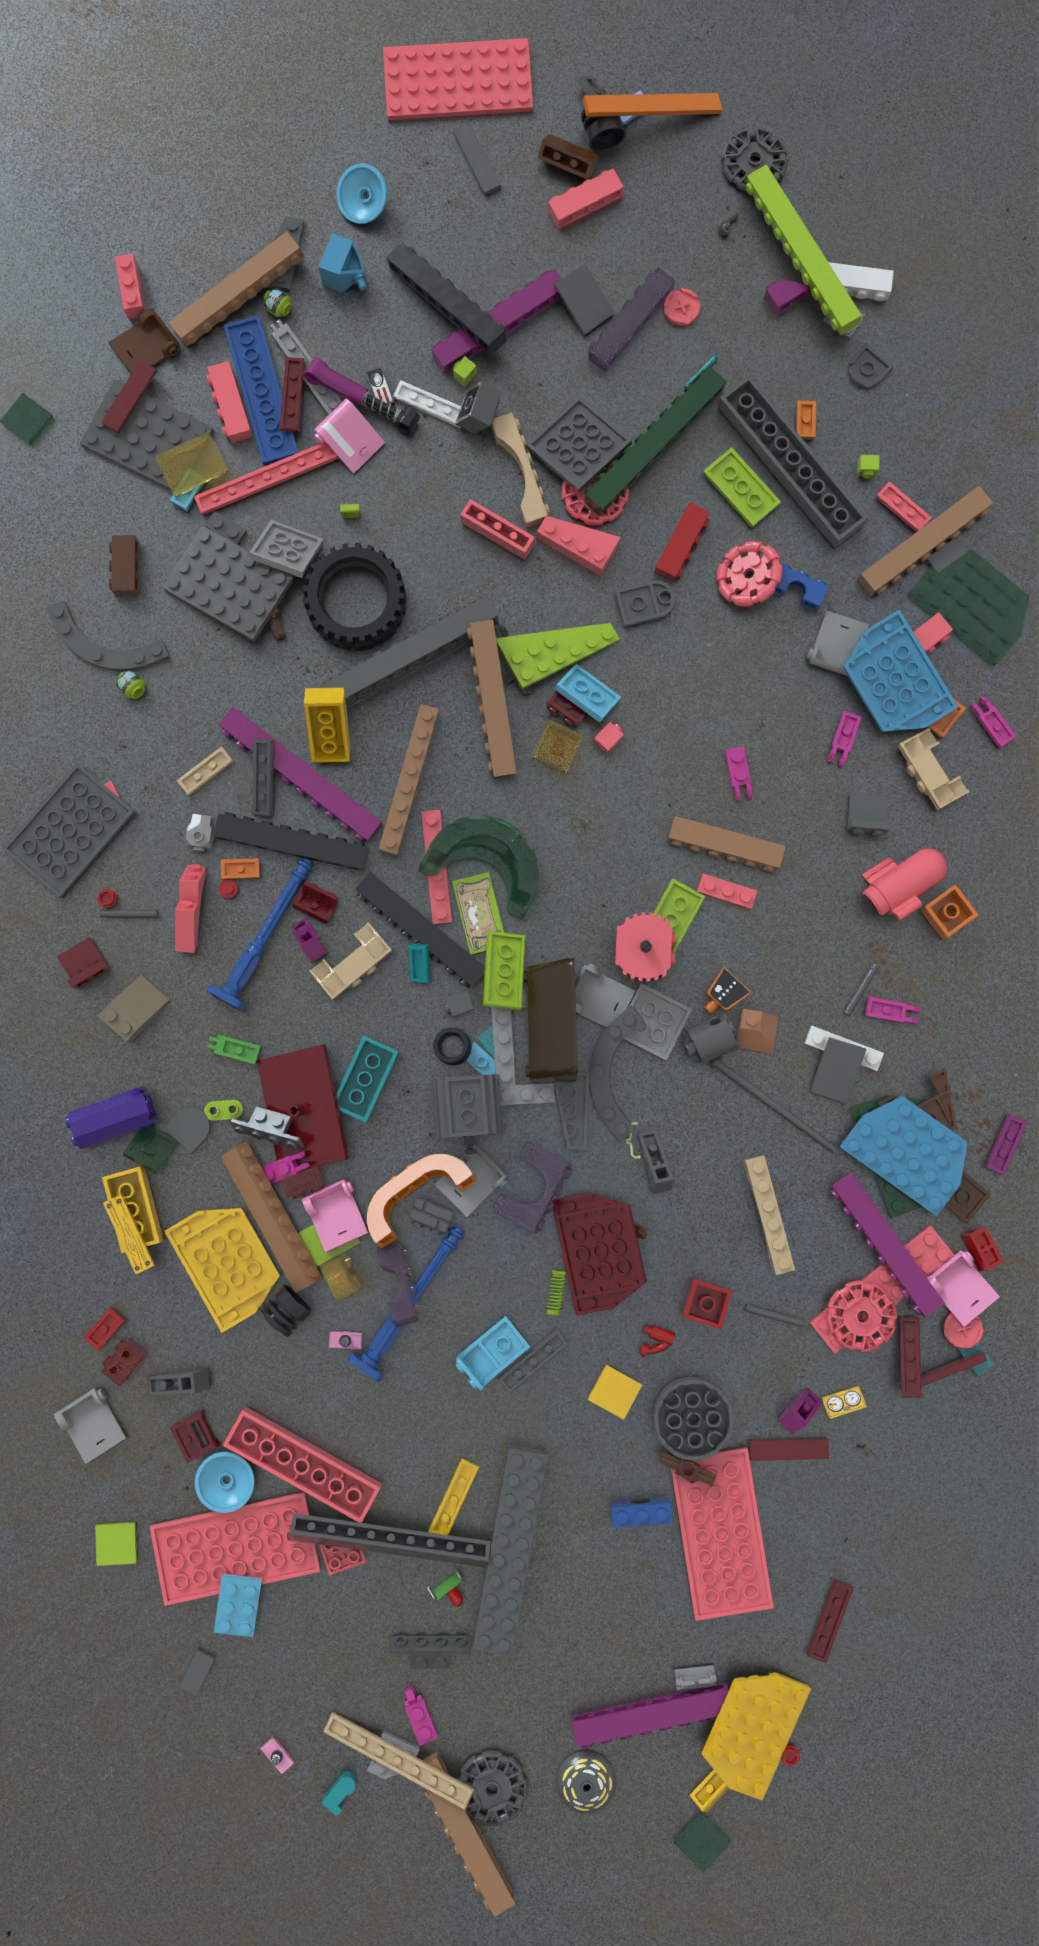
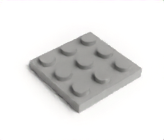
M270 520L249 552V559L302 578L320 550L323 539Z
M641 983L629 1007L632 1005L644 1021L633 1029L624 1040L667 1061L692 1009Z

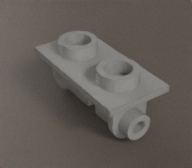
M714 1665L674 1669L677 1690L716 1686Z

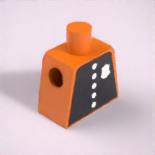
M724 967L705 993L710 1001L704 1006V1009L711 1015L718 1008L726 1012L749 995L751 991Z

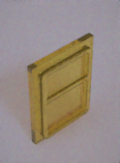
M209 431L155 457L174 497L229 472Z

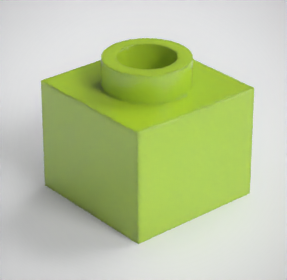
M465 356L461 361L458 360L453 367L454 379L464 387L477 374L476 365Z
M860 455L857 461V476H862L865 479L876 477L879 471L880 455Z

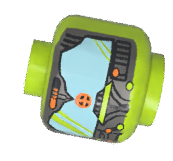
M278 288L271 291L268 290L264 295V306L267 311L276 317L288 315L292 308L289 295Z
M124 671L118 676L116 686L126 698L137 699L142 696L145 691V682L135 671Z

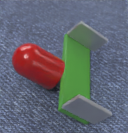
M453 1566L456 1571L433 1591L431 1588H427L436 1601H439L447 1594L455 1607H460L463 1604V1597L458 1588L455 1587L463 1582L464 1578L458 1568Z

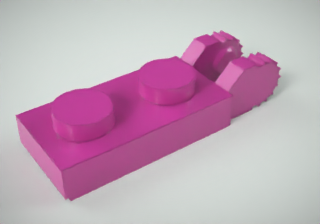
M983 696L980 698V703L987 710L986 713H983L976 703L971 704L970 708L998 748L1001 749L1014 740L1016 735L996 707H993L990 701Z
M846 711L842 712L831 745L832 749L828 762L832 763L835 759L836 751L840 750L843 751V754L840 757L839 766H844L847 755L851 751L862 718L861 716Z
M738 747L725 750L731 786L734 789L736 801H741L740 786H745L747 798L752 799L751 779L745 748Z
M868 997L865 1016L900 1023L918 1024V1019L905 1017L906 1010L917 1013L920 1012L921 1008L907 1005V1003Z
M305 1152L287 1156L262 1167L270 1184L284 1180L300 1173L301 1170L309 1168V1163L301 1164L298 1167L296 1159L306 1156Z

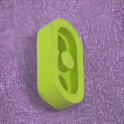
M238 1100L212 1101L204 1109L207 1118L212 1121L238 1119L244 1112L243 1104ZM231 1106L236 1107L235 1113L230 1112ZM213 1107L217 1109V1113L214 1115L211 1113Z

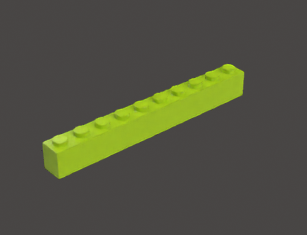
M767 164L747 175L745 188L748 194L754 197L756 207L764 213L766 223L768 225L771 224L776 239L781 240L783 243V249L793 259L792 263L795 269L800 270L803 282L810 286L813 298L820 302L821 310L824 315H828L832 328L842 335L859 325L861 313Z

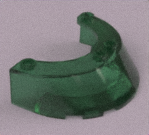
M485 815L463 817L443 828L432 840L418 871L427 876H435L453 861L465 858L482 860L493 866L500 873L507 887V910L511 915L522 920L532 903L539 882L537 857L533 847L525 839L524 834L512 824L502 819Z

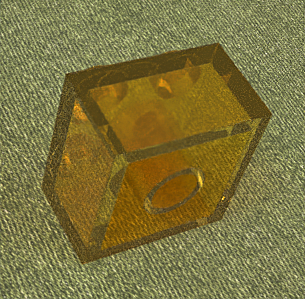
M549 720L533 752V759L567 774L583 742L584 735Z
M345 1253L319 1266L336 1302L359 1291L362 1284L359 1274H355L352 1269L354 1264L349 1255L346 1256Z

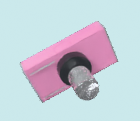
M330 1331L329 1348L362 1349V1333Z
M274 1736L260 1748L281 1774L295 1762Z

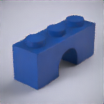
M782 564V579L780 584H777L775 587L776 591L774 593L783 596L789 587H798L803 593L800 604L817 612L829 586L820 579H812L805 572L794 571L789 565Z
M669 1498L651 1499L649 1500L650 1502L633 1504L630 1501L610 1503L613 1528L673 1523L671 1502Z

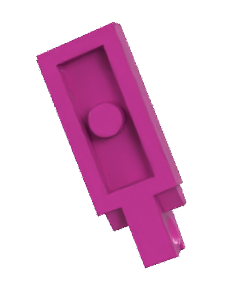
M413 1685L405 1688L407 1698L404 1701L405 1709L419 1746L437 1739L438 1733L424 1697L422 1698L421 1694L416 1695Z

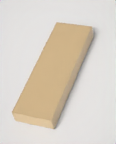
M221 746L180 777L177 782L187 795L190 796L234 763V761Z

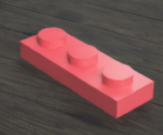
M890 481L876 496L881 503L915 532L922 529L932 518Z
M702 874L697 892L750 910L757 894V890L707 874Z

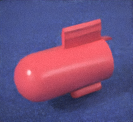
M929 848L916 852L898 865L888 857L862 874V877L869 884V887L863 891L862 896L866 895L873 902L879 915H884L885 913L889 915L894 914L901 921L922 906V902L918 898L920 895L940 883L946 877L948 870L947 861L942 853Z

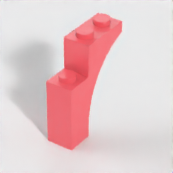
M198 864L187 865L179 880V903L175 908V951L195 953L198 947L200 904L207 874V867H201Z

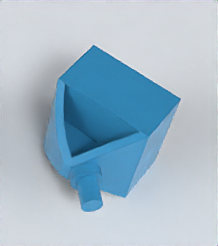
M332 233L319 264L322 285L344 292L354 283H357L361 291L367 288L364 281L365 272L356 245L353 241Z

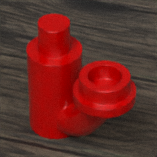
M645 1325L642 1333L648 1334L650 1339L661 1343L653 1347H649L648 1343H643L639 1355L645 1358L646 1355L666 1350L669 1346H672L676 1333L655 1325L652 1327Z

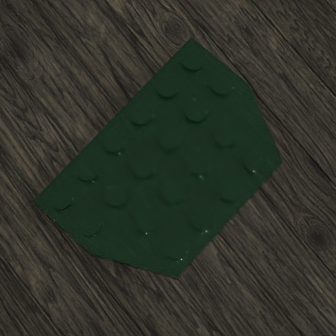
M970 549L940 572L932 565L908 595L933 616L939 612L957 636L995 666L1021 636L1030 596L975 551Z

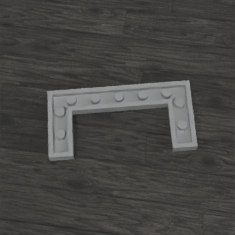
M528 988L523 989L522 1008H528ZM491 1007L495 1074H498L500 1078L501 1105L554 1103V1083L516 1085L511 1010Z

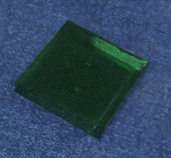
M22 393L0 422L31 445L51 421L53 415Z
M148 1126L137 1132L123 1152V1156L157 1174L178 1144V1141L154 1127Z
M702 1811L674 1840V1844L703 1873L731 1843L730 1839Z

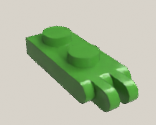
M218 1035L217 1038L209 1037L210 1041L216 1042L215 1046L207 1044V1048L214 1049V1054L252 1064L257 1063L261 1049L260 1045Z

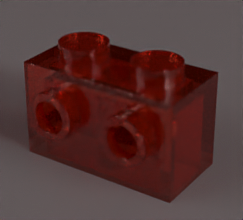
M130 1338L125 1341L121 1340L115 1347L116 1353L113 1357L108 1356L102 1364L104 1368L101 1372L118 1386L124 1384L148 1353Z

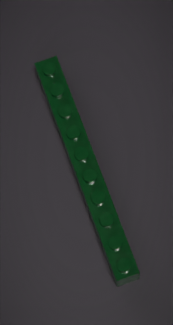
M709 367L706 371H701L696 378L697 381L694 384L690 383L685 388V393L681 397L678 395L673 400L672 406L662 411L659 416L660 419L657 422L653 421L648 426V431L644 435L641 433L634 441L635 444L632 447L628 446L622 453L623 457L620 460H614L609 467L610 470L607 473L603 472L598 477V482L586 489L584 492V503L597 515L601 516L724 390L727 381L714 369Z

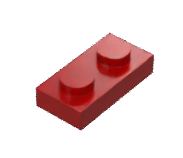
M111 1307L85 1335L84 1339L99 1351L126 1320Z

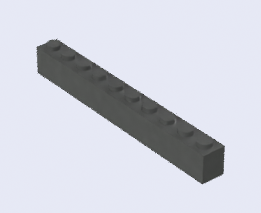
M293 1513L289 1540L485 1568L489 1562L491 1541L295 1513Z

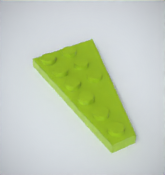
M611 623L496 638L497 647L521 690L619 641V637Z

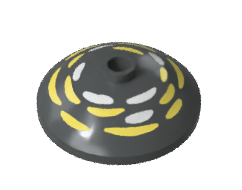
M591 1750L574 1752L562 1762L558 1769L556 1778L557 1791L561 1800L570 1809L579 1813L597 1812L611 1801L615 1793L616 1776L614 1769L608 1759L598 1752ZM589 1784L590 1788L584 1789L583 1786Z

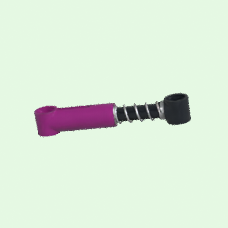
M313 358L303 374L309 383L313 385L320 384L359 406L364 404L365 407H371L372 411L376 410L380 415L387 416V419L391 418L396 428L405 435L412 433L420 419L419 414L411 408L396 409L391 406V403L387 404L383 402V399L379 400L375 395H370L369 389L330 369L319 358Z

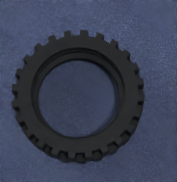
M345 543L342 544L343 548L336 550L334 546L330 548V554L325 556L322 553L319 556L320 562L318 564L312 563L310 566L311 574L307 573L305 576L306 586H303V602L314 629L320 633L324 640L328 639L331 645L337 647V644H339L344 650H349V647H355L356 651H362L361 647L368 646L369 649L374 648V643L379 641L383 644L386 642V636L390 635L392 637L395 634V627L397 625L400 626L402 623L401 617L405 615V602H407L401 573L395 567V563L391 558L387 559L385 553L381 550L379 552L374 551V547L368 545L366 549L362 548L361 543H355V547H348V544ZM350 568H364L373 571L381 578L387 591V602L382 614L375 621L361 627H346L338 624L328 615L323 602L324 589L329 580L339 572Z

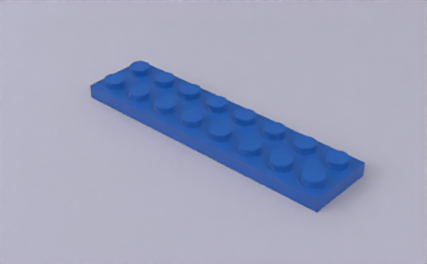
M259 315L224 324L263 465L271 464L299 453L293 432L280 431L282 393Z

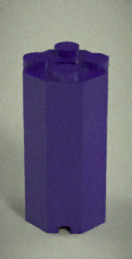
M141 1086L68 1112V1116L65 1117V1123L71 1129L73 1146L86 1149L157 1124V1119H153V1117L157 1116L152 1098L150 1094L145 1095L144 1091H147V1088Z

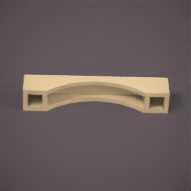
M512 412L496 417L491 425L496 443L505 448L514 457L523 473L525 492L520 505V512L525 527L528 529L540 525L545 517L550 515L548 505L543 503L542 498H544L541 486H537L536 481H538L536 470L531 469L532 459L530 453L525 451L526 442L524 436L519 434V421L517 418L514 419Z
M760 1155L745 1159L743 1163L762 1223L773 1274L779 1275L794 1271V1263L765 1156Z

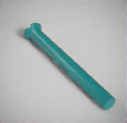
M713 355V357L685 384V388L690 383L693 384L696 381V378L699 375V373L703 370L706 371L716 360H718V357L716 355Z

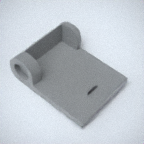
M826 610L814 648L809 649L806 659H809V664L848 676L843 666L870 624Z
M589 963L588 966H583L575 982L576 1013L607 1028L628 1008L636 990L602 975L598 971L599 968Z
M477 1144L473 1145V1149L477 1150L476 1154L466 1155L464 1153L460 1158L478 1180L464 1191H461L454 1181L447 1176H442L434 1184L466 1217L496 1187L501 1189L508 1182L506 1179L508 1175Z
M96 1387L54 1414L58 1425L69 1433L85 1464L127 1438L105 1400L107 1399L105 1392Z

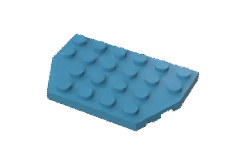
M900 610L865 630L843 666V669L882 732L926 728L958 708V705Z
M901 1095L893 1101L863 1114L840 1147L937 1216L961 1184L968 1142Z

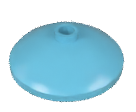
M364 163L355 164L342 174L336 192L337 203L342 214L348 220L358 224L370 223L379 217L385 208L388 195L387 184L381 172L377 168Z
M228 1451L218 1452L206 1458L199 1466L195 1476V1490L200 1501L207 1508L220 1513L233 1512L241 1508L251 1497L255 1485L254 1473L247 1460L236 1453ZM228 1476L230 1478V1482H225L224 1477Z

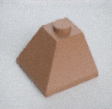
M749 1009L740 1010L736 1037L741 1047L738 1049L773 1054L779 1016Z

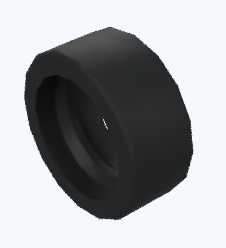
M448 1027L437 1034L433 1049L435 1055L442 1062L448 1065H459L468 1059L472 1044L470 1038L462 1030ZM451 1035L460 1037L464 1044L462 1052L456 1057H448L442 1051L443 1041Z

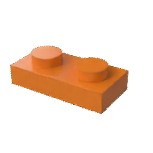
M798 400L796 403V432L803 440H814L816 437V401Z
M259 858L221 860L222 880L260 878Z

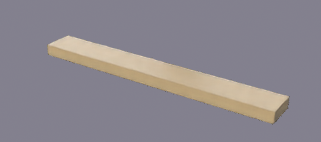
M331 1713L323 1731L324 1733L464 1810L467 1808L474 1788L339 1714Z

